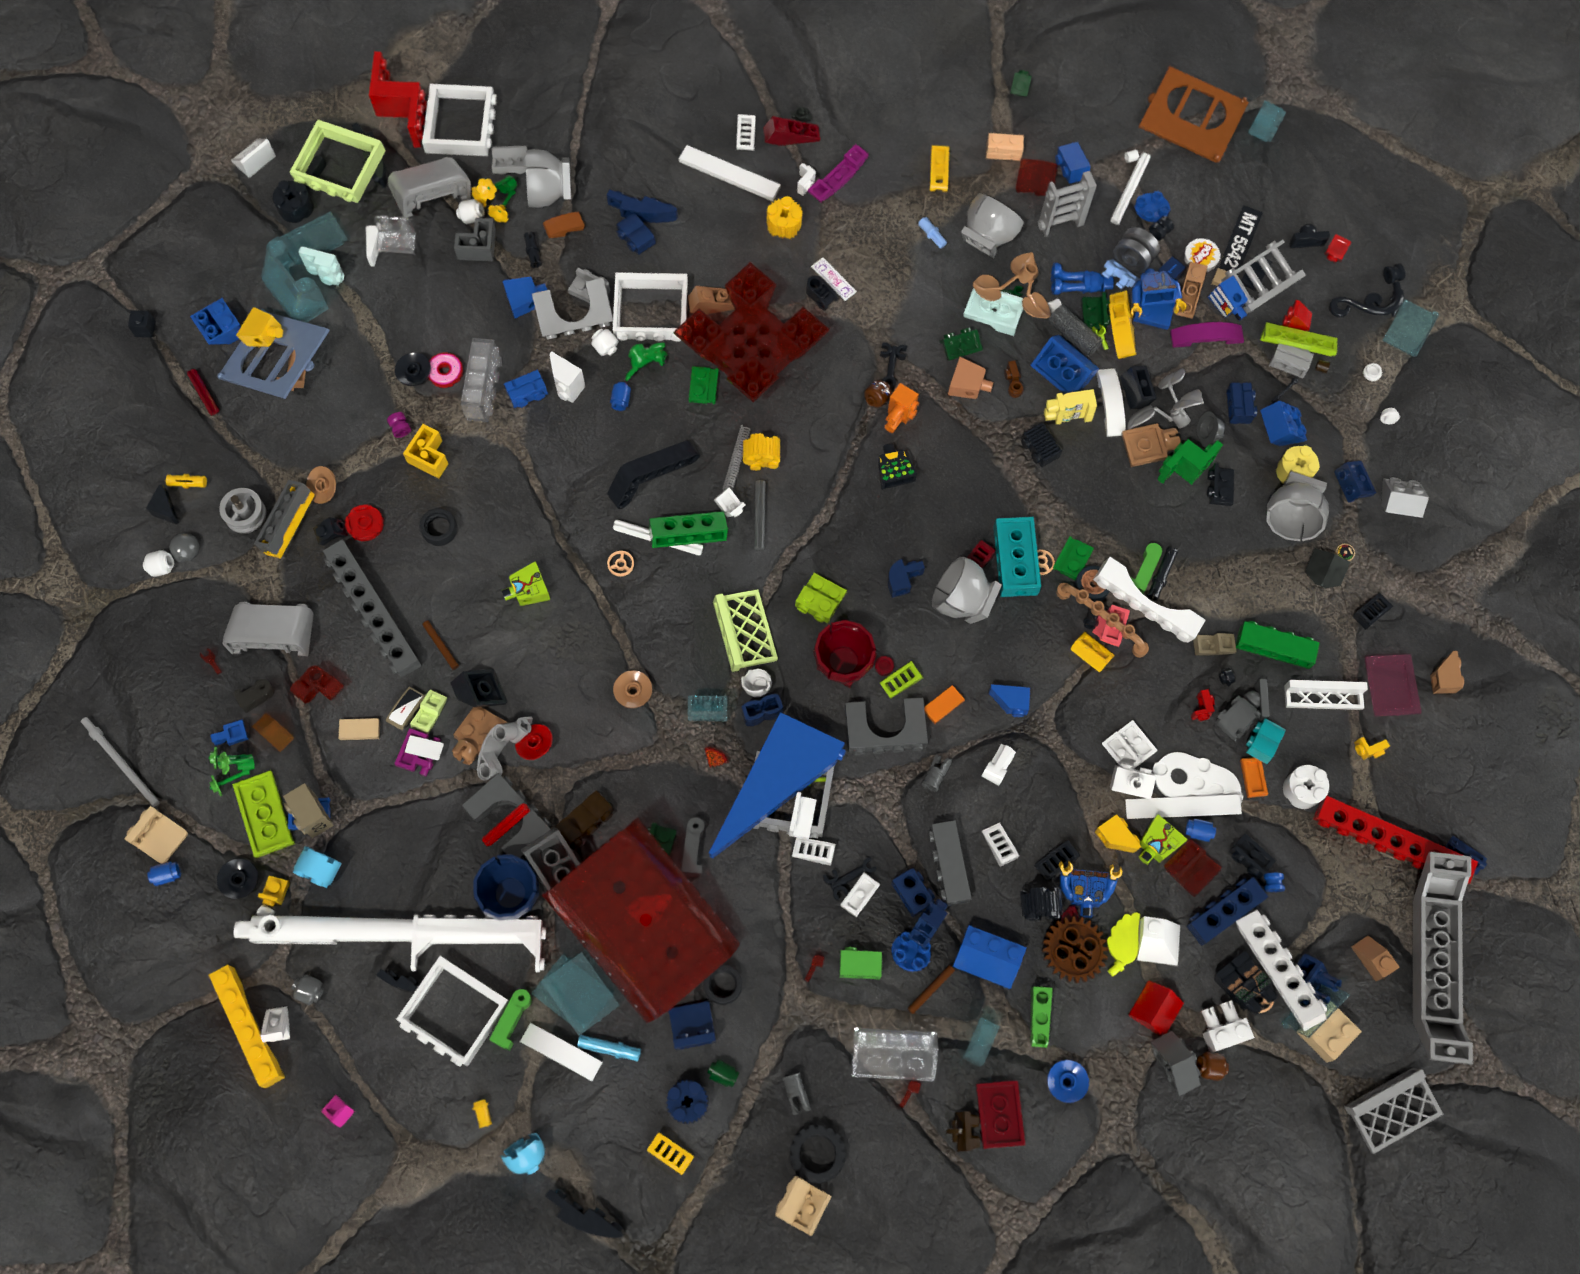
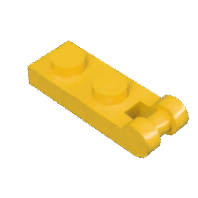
M932 146L930 191L942 190V192H947L949 146ZM936 180H942V183H936Z

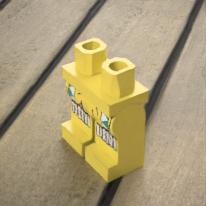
M1094 389L1071 392L1064 395L1057 393L1055 399L1046 401V408H1044L1045 420H1055L1056 425L1077 418H1084V422H1091L1097 408Z

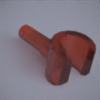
M207 648L209 655L204 657L200 653V657L206 663H209L219 675L222 671L215 663V655Z
M816 955L813 957L810 969L804 979L805 981H810L816 966L822 968L823 956Z
M909 1082L906 1094L899 1104L900 1107L904 1108L911 1093H919L921 1086L919 1082Z

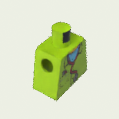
M536 562L510 575L509 579L512 586L502 590L505 601L517 597L520 606L550 600Z
M1158 814L1151 821L1140 840L1141 848L1144 851L1139 855V859L1147 865L1153 858L1161 862L1184 844L1187 838Z

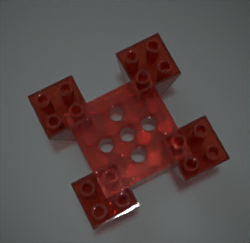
M749 262L725 284L726 291L735 310L718 325L699 308L673 333L700 357L714 363L728 375L726 379L754 403L779 379L778 373L790 362L805 355L830 329L804 307L796 312L785 324L767 310L775 291L776 283Z

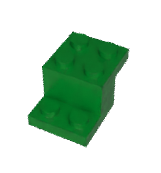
M1189 439L1184 444L1180 443L1174 450V454L1172 456L1169 455L1163 462V466L1158 471L1160 475L1157 480L1164 484L1175 472L1192 485L1215 460L1223 444L1217 440L1213 445L1209 444L1203 451Z

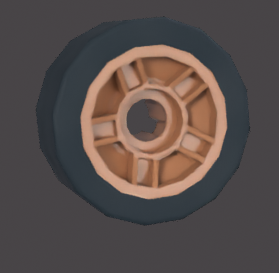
M1096 565L1083 568L1077 575L1074 587L1078 590L1084 589L1088 591V598L1094 602L1103 601L1110 592L1099 587L1097 582L1093 580L1100 569Z

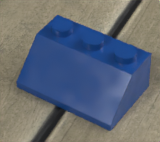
M1060 335L1052 336L1030 365L1064 394L1081 391L1099 370L1095 364Z
M969 925L964 933L953 967L1011 989L1026 947Z

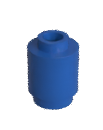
M618 382L613 385L610 403L612 404L611 407L615 410L624 411L629 404L631 388L627 383Z
M1188 819L1185 835L1209 842L1210 838L1214 839L1216 827H1213L1212 822Z
M171 861L152 866L150 871L147 872L149 882L155 886L176 881L177 878L181 877L178 863H172Z

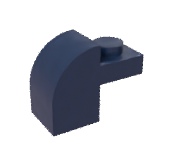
M901 559L892 565L888 576V588L892 598L910 593L911 584L909 578L923 575L925 569L923 561H911L904 566Z

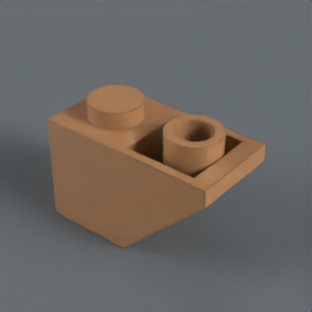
M1453 651L1430 675L1433 694L1457 693L1463 688L1464 677L1461 675V659L1458 657V651Z

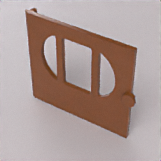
M1169 67L1156 94L1152 93L1148 97V101L1151 104L1139 128L1219 163L1249 102L1246 101V97L1241 99L1173 67ZM1187 86L1175 113L1172 114L1167 105L1168 95L1178 87ZM1192 89L1214 98L1200 127L1179 118ZM1218 102H1221L1225 109V120L1217 128L1207 130L1206 126Z

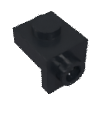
M328 517L313 528L319 545H325L335 537L344 538L347 536L345 525L340 519Z

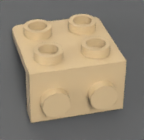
M150 806L142 812L140 820L136 825L128 830L125 840L160 864H163L173 855L187 837L188 832Z
M795 1176L789 1182L783 1200L777 1205L776 1216L812 1236L831 1196Z

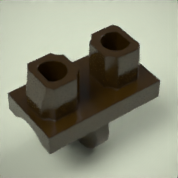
M970 1111L955 1113L956 1121H951L952 1129H946V1134H952V1143H957V1152L972 1151V1149L979 1148V1136H971V1128L979 1126V1116L970 1114Z

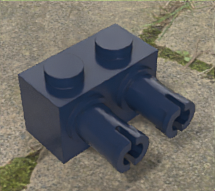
M1304 954L1297 964L1304 974L1302 978L1305 983L1309 982L1314 988L1315 994L1313 995L1317 1001L1321 999L1325 1007H1327L1331 998L1317 991L1322 984L1337 992L1339 990L1337 987H1341L1342 980L1329 975L1321 961ZM1290 983L1288 985L1290 989H1296L1299 986L1297 983ZM1302 1000L1300 1003L1307 1006L1309 1001Z

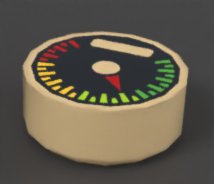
M1341 544L1337 547L1334 554L1350 562L1355 556V551L1349 544Z

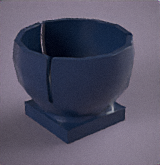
M497 855L500 863L494 856L481 865L473 880L474 900L485 915L498 921L516 920L520 917L526 918L539 896L538 875L529 862L514 855Z

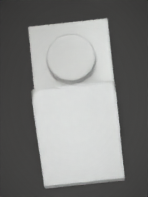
M287 1006L266 1010L261 1031L262 1042L289 1039L290 1028Z

